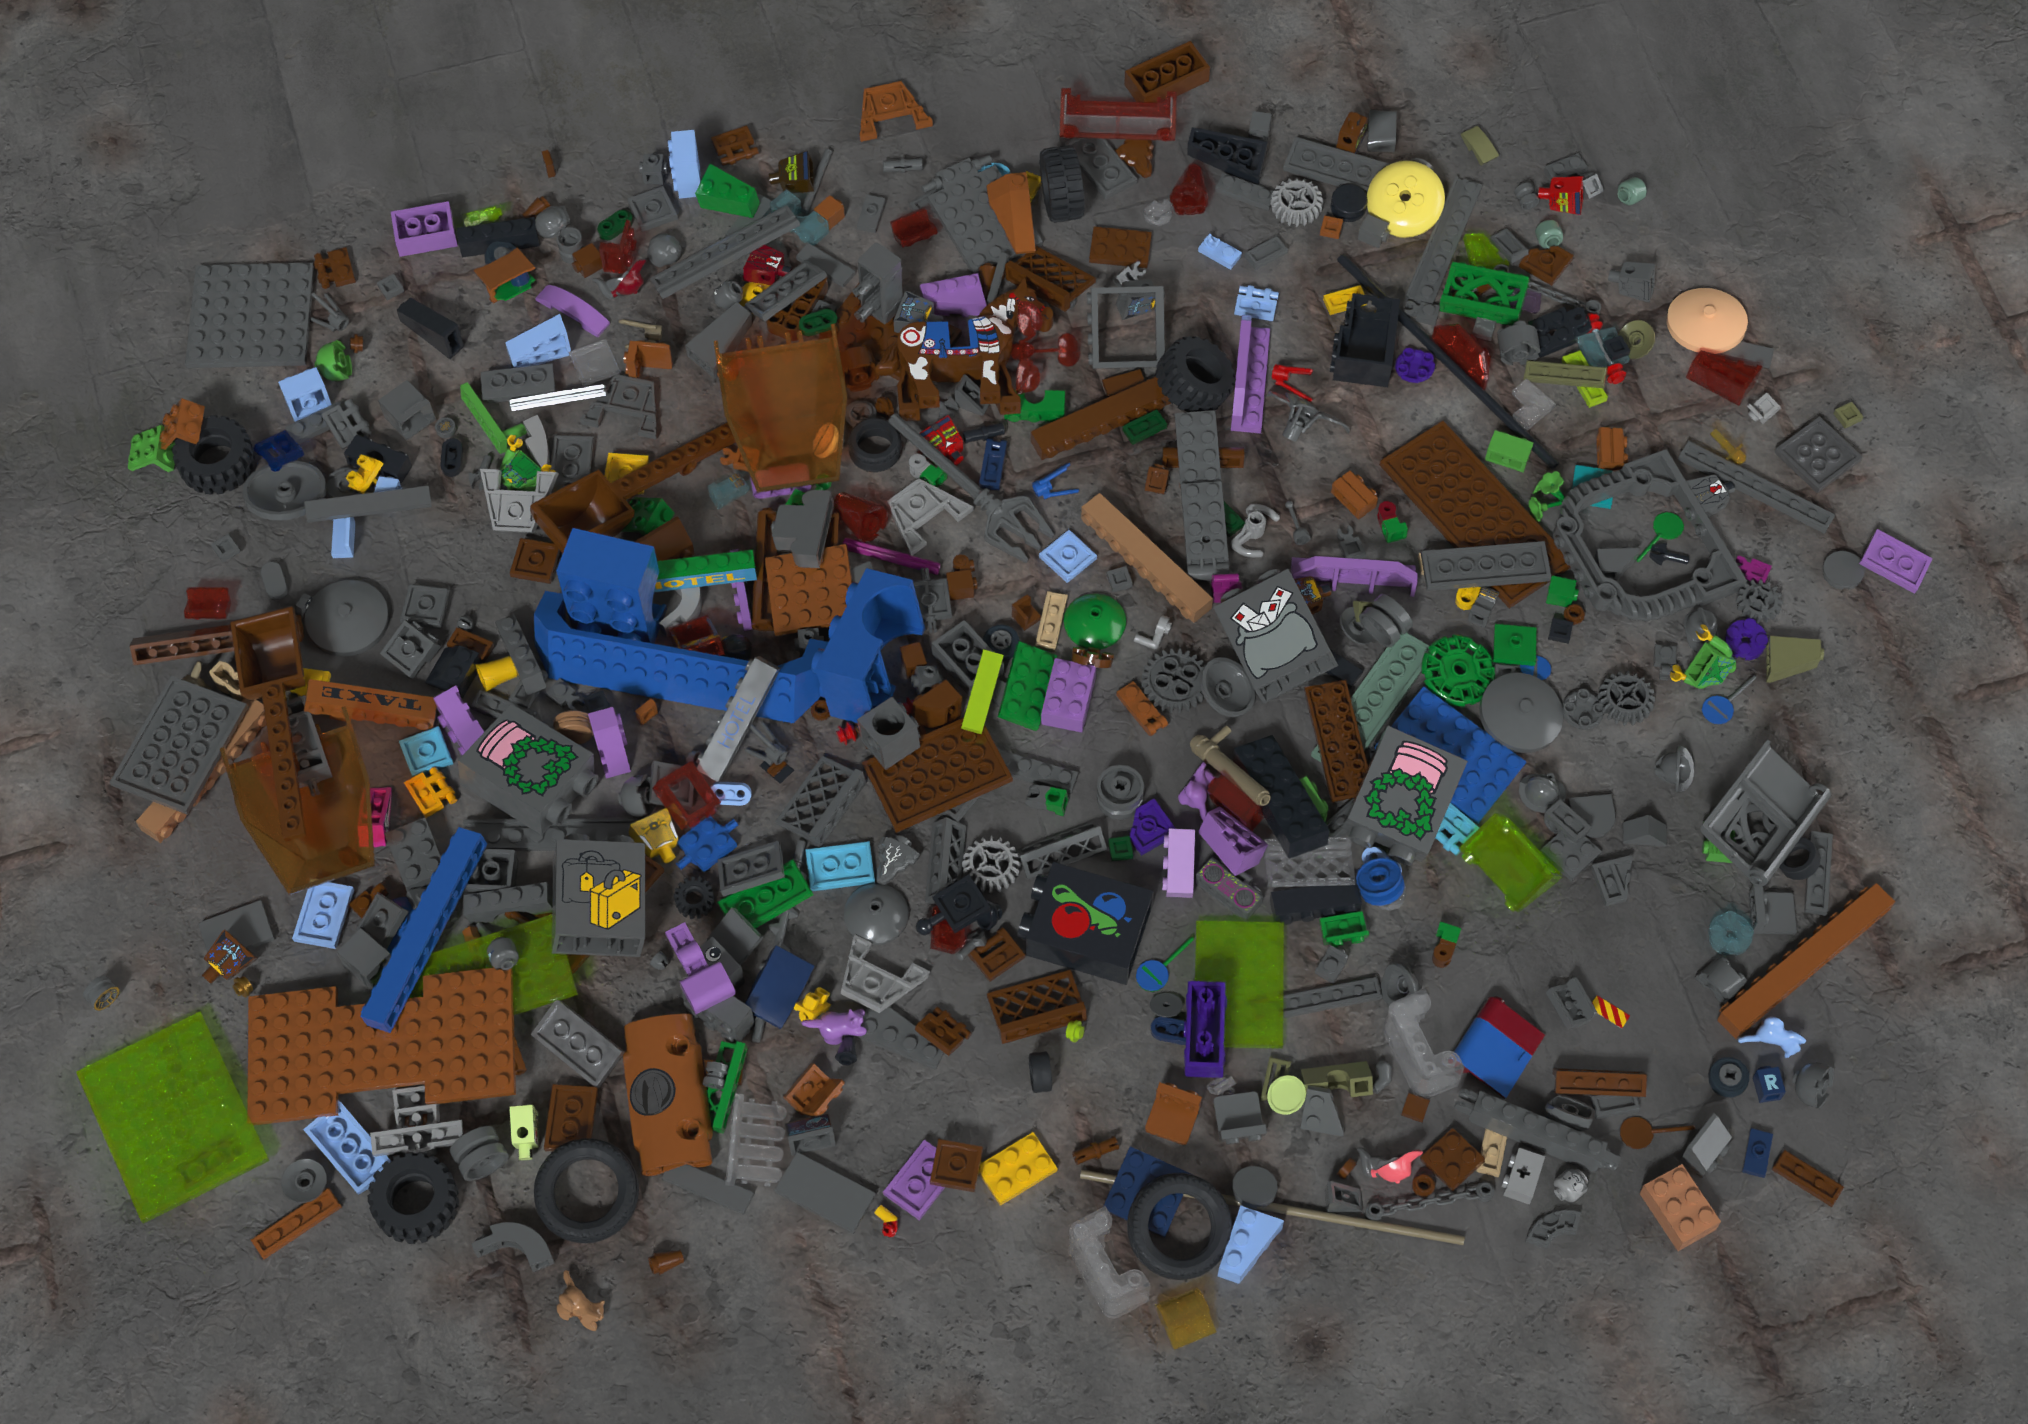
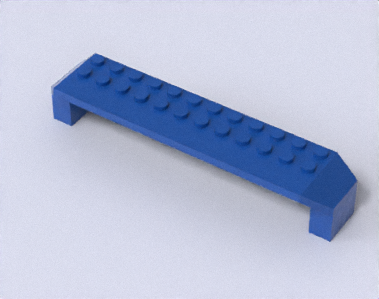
M545 591L534 612L535 647L549 679H561L565 682L727 711L728 708L725 707L727 701L731 696H735L737 682L741 677L744 678L747 673L745 667L749 661L571 629L566 623V605L561 593ZM809 639L803 657L778 666L781 670L756 717L795 723L820 698V682L818 675L812 672V660L815 652L819 648L825 649L828 642Z

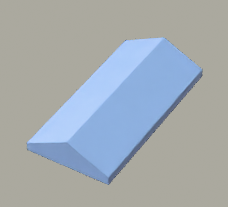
M339 1100L338 1116L318 1117L303 1129L358 1195L369 1188L370 1182H375L373 1175L377 1170L380 1172L383 1170L382 1164L386 1161L388 1163L392 1162L387 1155L373 1157L371 1137Z

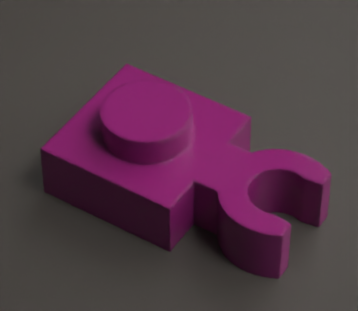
M1737 556L1735 561L1741 564L1738 567L1745 573L1746 580H1754L1756 584L1762 580L1763 584H1765L1772 567L1771 565L1753 558L1751 563H1749L1742 556Z

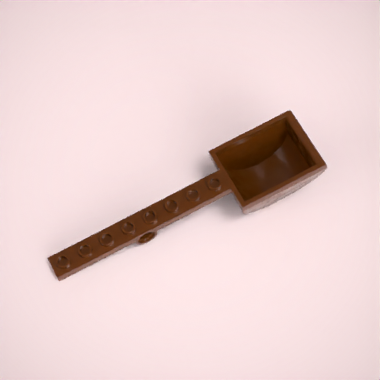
M741 415L612 483L598 469L534 502L530 506L531 515L562 553L572 528L615 537L634 517L635 511L627 503V499L678 472L682 476L690 474L696 468L698 462L753 434L755 428Z
M290 606L230 622L240 693L249 700L263 698L282 836L285 841L307 836L297 772H299V762L293 748L285 694L286 691L305 687L294 607Z

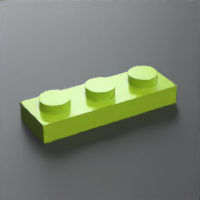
M1581 351L1562 357L1563 364L1589 366ZM1576 386L1589 408L1606 402L1608 399L1607 394L1602 388Z

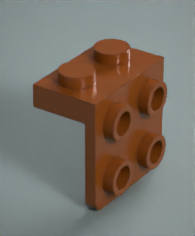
M630 341L628 352H624L625 372L629 377L639 379L641 367L672 369L673 366L670 346L662 342Z
M183 398L177 404H174L171 411L166 413L163 418L165 427L159 438V441L162 442L161 449L166 450L176 438L196 444L200 437L205 406Z
M811 1063L783 1098L801 1115H822L828 1109V1103L832 1098L840 1095L845 1082L842 1079H830L814 1063Z
M1159 1082L1156 1090V1099L1148 1117L1145 1131L1175 1143L1186 1145L1199 1113L1202 1097L1192 1090L1184 1091L1178 1089L1172 1083L1163 1084Z

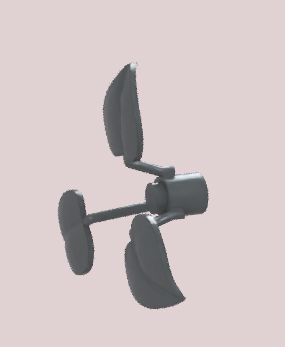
M1269 391L1266 395L1273 396L1287 403L1290 407L1287 426L1282 435L1294 442L1298 440L1301 432L1305 433L1319 418L1340 424L1348 434L1350 432L1349 427L1344 422L1324 412H1319L1302 427L1303 422L1298 420L1303 407L1316 410L1312 404L1289 392H1286V396L1273 391ZM1297 407V413L1293 418L1294 409Z

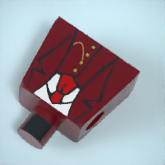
M763 245L750 253L743 267V281L772 285L778 280L779 276H785L793 268L784 265V254Z

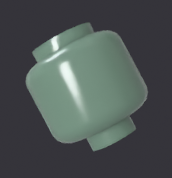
M1632 177L1621 182L1618 186L1617 194L1622 203L1633 205L1645 198L1647 190L1645 183L1641 179Z
M1546 220L1536 227L1535 234L1541 247L1549 249L1552 246H1559L1562 242L1563 232L1556 221Z

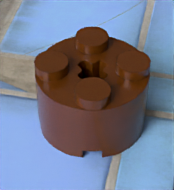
M867 345L842 349L838 352L835 367L843 388L847 387L850 391L859 392L870 388L874 380L877 382L879 379V375L875 373V366L877 364L872 351Z

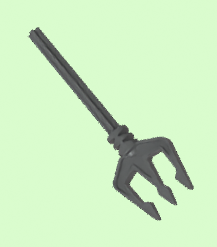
M897 413L893 414L888 420L895 429L974 498V504L981 506V511L987 510L986 515L988 519L984 540L988 544L1027 563L1028 558L1020 547H1011L996 534L999 528H1005L1023 538L1025 544L1037 550L1041 549L1034 535L1027 533L1015 517V514L1020 511H1025L1039 524V532L1050 538L1054 537V533L1027 496L1004 499L1003 501L994 499L995 495H989V489H981Z

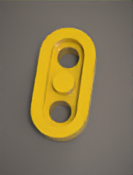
M1481 587L1459 588L1455 598L1456 605L1460 609L1470 610L1479 596Z

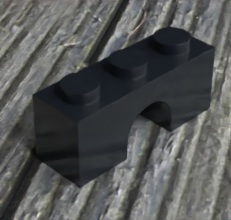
M355 435L344 452L347 464L356 468H360L357 464L360 455L369 456L383 463L380 469L382 477L391 476L399 479L400 485L412 468L409 456L406 453L392 450L386 444L380 445L366 436Z

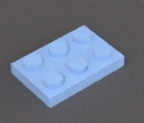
M311 879L292 937L293 941L336 949L354 888L352 886Z

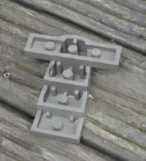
M425 1084L393 1088L397 1129L370 1133L372 1155L377 1157L403 1153L405 1157L406 1152H413L415 1156L419 1152H423L429 1158L431 1155L437 1154L439 1147L452 1146L457 1139L464 1135L462 1120L440 1123V1104L427 1105L425 1103ZM423 1114H428L426 1125H422ZM406 1116H409V1125H416L415 1127L404 1126Z

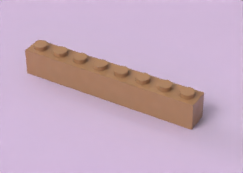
M1097 494L1082 506V521L1087 526H1091L1099 538L1105 539L1113 551L1119 552L1128 565H1133L1142 578L1150 581L1153 588L1157 592H1161L1171 605H1175L1183 617L1195 623L1212 609L1213 598L1102 494Z
M244 698L241 701L247 704L248 709L193 806H196L203 794L213 787L216 779L227 771L230 763L241 755L244 747L255 739L257 732L266 726L264 705L256 699L249 700ZM152 802L137 819L136 823L141 831L162 843L164 839L172 834L175 826L186 818L187 814Z

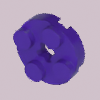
M1748 618L1732 623L1726 631L1724 641L1732 650V656L1753 660L1763 654L1768 638L1765 630L1754 619ZM1743 637H1748L1750 643L1742 642L1741 640Z

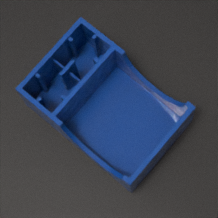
M572 528L556 570L572 629L655 644L660 630L659 622L664 619L667 606L666 604L658 605L652 603L659 574L654 547Z
M866 568L859 583L852 582L848 587L845 600L847 607L842 616L835 615L829 627L830 640L825 649L819 648L815 652L812 660V672L818 675L820 682L819 694L825 698L830 716L858 723V718L891 698L896 690V686L889 683L881 655L882 648L897 637L909 634L923 635L925 631L913 580Z

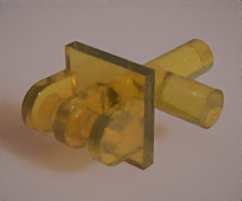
M1717 429L1710 433L1720 444V448L1730 454L1725 458L1726 460L1731 459L1737 465L1745 462L1746 455L1740 450L1743 447L1742 444L1735 448Z

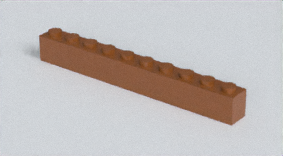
M1877 883L1871 888L1865 887L1859 893L1860 897L1857 900L1851 899L1843 907L1845 910L1840 914L1835 912L1828 919L1829 923L1823 926L1821 924L1813 931L1814 935L1810 939L1805 937L1797 945V950L1794 952L1792 950L1788 951L1782 957L1783 961L1779 965L1774 963L1766 971L1768 974L1763 978L1758 976L1750 984L1752 987L1749 990L1743 989L1735 996L1736 1000L1732 1004L1727 1002L1719 1010L1721 1014L1717 1021L1735 1039L1740 1037L1888 913L1896 901Z

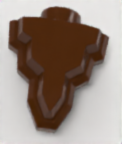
M1137 136L1128 137L1124 144L1115 150L1116 154L1128 166L1134 167L1136 172L1142 177H1151L1152 164L1150 161L1153 158L1152 150L1154 149L1152 140L1147 137L1138 139Z

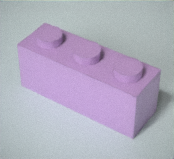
M1169 829L1168 835H1164V848H1168V856H1163V869H1167V877H1163L1162 890H1166V897H1193L1195 830Z

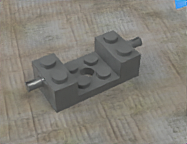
M305 695L291 700L286 697L292 738L296 735L302 736L299 742H293L294 752L299 762V772H297L299 788L308 786L311 796L314 797L313 789H315L316 795L320 794L317 783L333 776L313 716L310 712H304Z

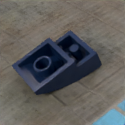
M776 945L770 951L763 968L759 971L744 1004L752 1009L753 1015L781 1029L803 991L814 965Z

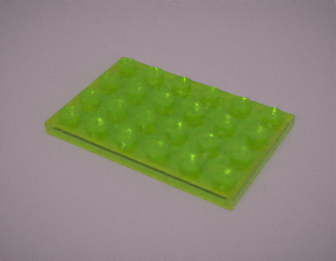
M1196 921L1195 981L1226 983L1227 1008L1225 1011L1224 1047L1283 1049L1284 922Z

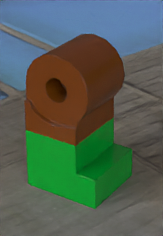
M1440 921L1436 936L1440 937L1441 940L1439 945L1435 947L1432 955V962L1435 966L1444 968L1450 964L1461 928Z

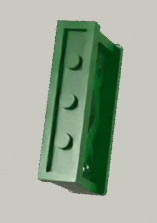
M1452 262L1440 299V311L1475 319L1480 317L1496 321V323L1513 326L1520 318L1529 287V277L1523 274L1507 273L1503 270L1487 269L1483 266L1467 265L1463 262ZM1456 277H1461L1460 282L1463 287L1456 284ZM1489 284L1498 294V296L1492 297L1483 303L1479 302L1477 295L1472 290ZM1451 287L1458 291L1454 297L1449 296ZM1508 287L1520 289L1517 295L1507 296L1514 292V289L1510 290ZM1518 300L1516 309L1510 308L1509 302Z

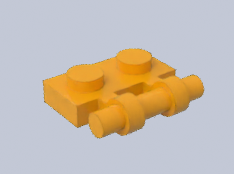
M437 767L429 770L432 776L428 778L422 772L404 782L425 818L444 808L442 800L447 799L449 804L457 802L454 795L455 791L451 786H448L445 781V775L443 772H439ZM438 785L441 790L435 792L432 786Z

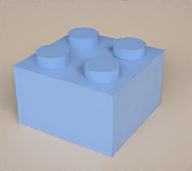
M316 367L278 382L295 422L332 405Z

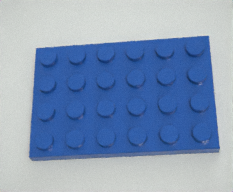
M1424 686L1391 726L1468 761L1450 803L1477 825L1526 764L1525 760L1506 746L1497 742L1491 735Z

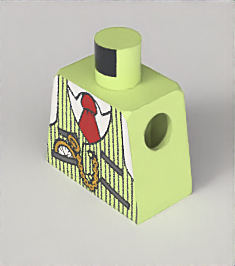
M533 1105L511 1106L512 1145L519 1149V1160L533 1159L532 1148L539 1147V1113Z

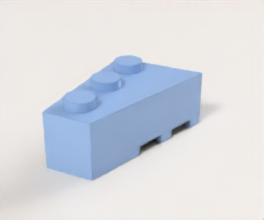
M560 314L505 342L513 368L540 365L572 355L567 332Z
M1240 1205L1230 1240L1219 1266L1218 1277L1240 1284L1258 1258L1269 1247L1272 1240L1280 1233L1284 1220Z

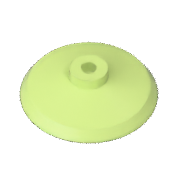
M1291 1075L1277 1078L1270 1085L1267 1093L1270 1107L1275 1112L1283 1115L1298 1111L1306 1098L1304 1084L1300 1079Z

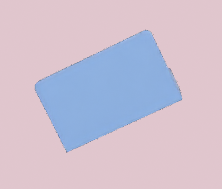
M354 517L333 519L331 550L333 558L353 557L355 538Z

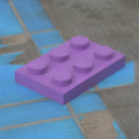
M1877 529L1859 564L1915 594L1933 558Z
M926 1140L920 1144L883 1191V1195L919 1221L945 1189V1187L930 1185L936 1147Z

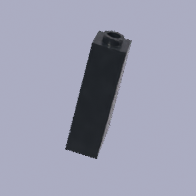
M411 297L397 309L400 322L447 358L451 359L464 347L458 324Z

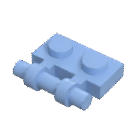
M1248 285V287L1240 286V294L1237 297L1234 315H1250L1252 318L1273 321L1279 292L1271 291L1272 289L1269 288L1265 290L1257 289L1251 285Z

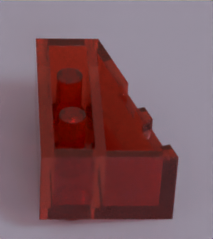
M1701 350L1692 361L1686 378L1739 406L1757 382L1763 366L1756 365V367L1745 365L1744 361L1738 360L1734 362L1726 360V356Z

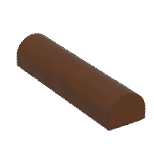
M1163 447L1162 465L1166 466V468H1179L1177 447ZM1218 447L1220 468H1243L1244 447Z

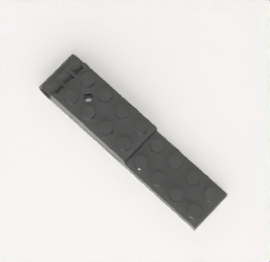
M1215 411L1175 413L1187 575L1194 581L1212 580L1213 574H1229Z

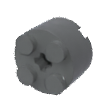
M1517 321L1513 326L1498 330L1497 339L1503 363L1513 365V362H1520V365H1525L1527 360L1535 361L1539 357L1540 345L1535 327L1527 325L1525 321Z

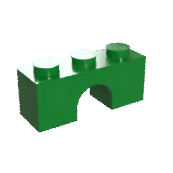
M1014 389L1016 394L1020 396L1021 413L1004 415V420L1011 422L1019 420L1053 422L1065 417V391L1045 390L1044 399L1040 403L1033 404L1025 399V390Z

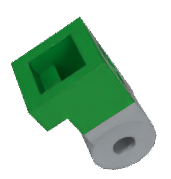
M914 454L910 457V473L916 479L919 478L937 488L947 480V474L939 467L936 468L927 462L923 455Z

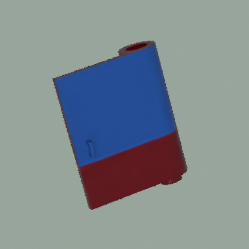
M1488 997L1449 1058L1448 1063L1452 1068L1461 1073L1470 1072L1505 1099L1540 1045L1545 1034L1505 1005V1001L1500 997Z

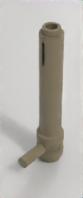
M1227 725L1211 739L1205 735H1196L1192 738L1190 742L1191 750L1203 762L1214 767L1257 805L1265 806L1269 803V792L1222 753L1219 746H1217L1220 741L1232 732Z

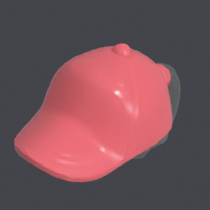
M1357 1148L1361 1156L1363 1172L1367 1177H1382L1386 1181L1397 1184L1411 1175V1162L1423 1154L1418 1149L1403 1156L1397 1155L1389 1158L1385 1156H1370L1365 1149Z

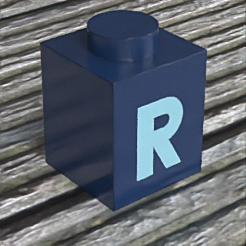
M1763 1066L1758 1068L1753 1076V1082L1759 1103L1781 1100L1786 1091L1779 1067Z

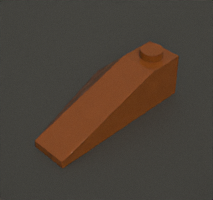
M1027 173L1006 174L986 186L989 205L994 210L999 224L1002 225L1016 254L1035 253Z

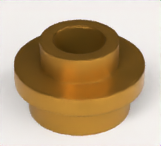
M245 976L234 979L233 989L238 996L242 995L245 998L248 997L250 992L253 991L249 980Z

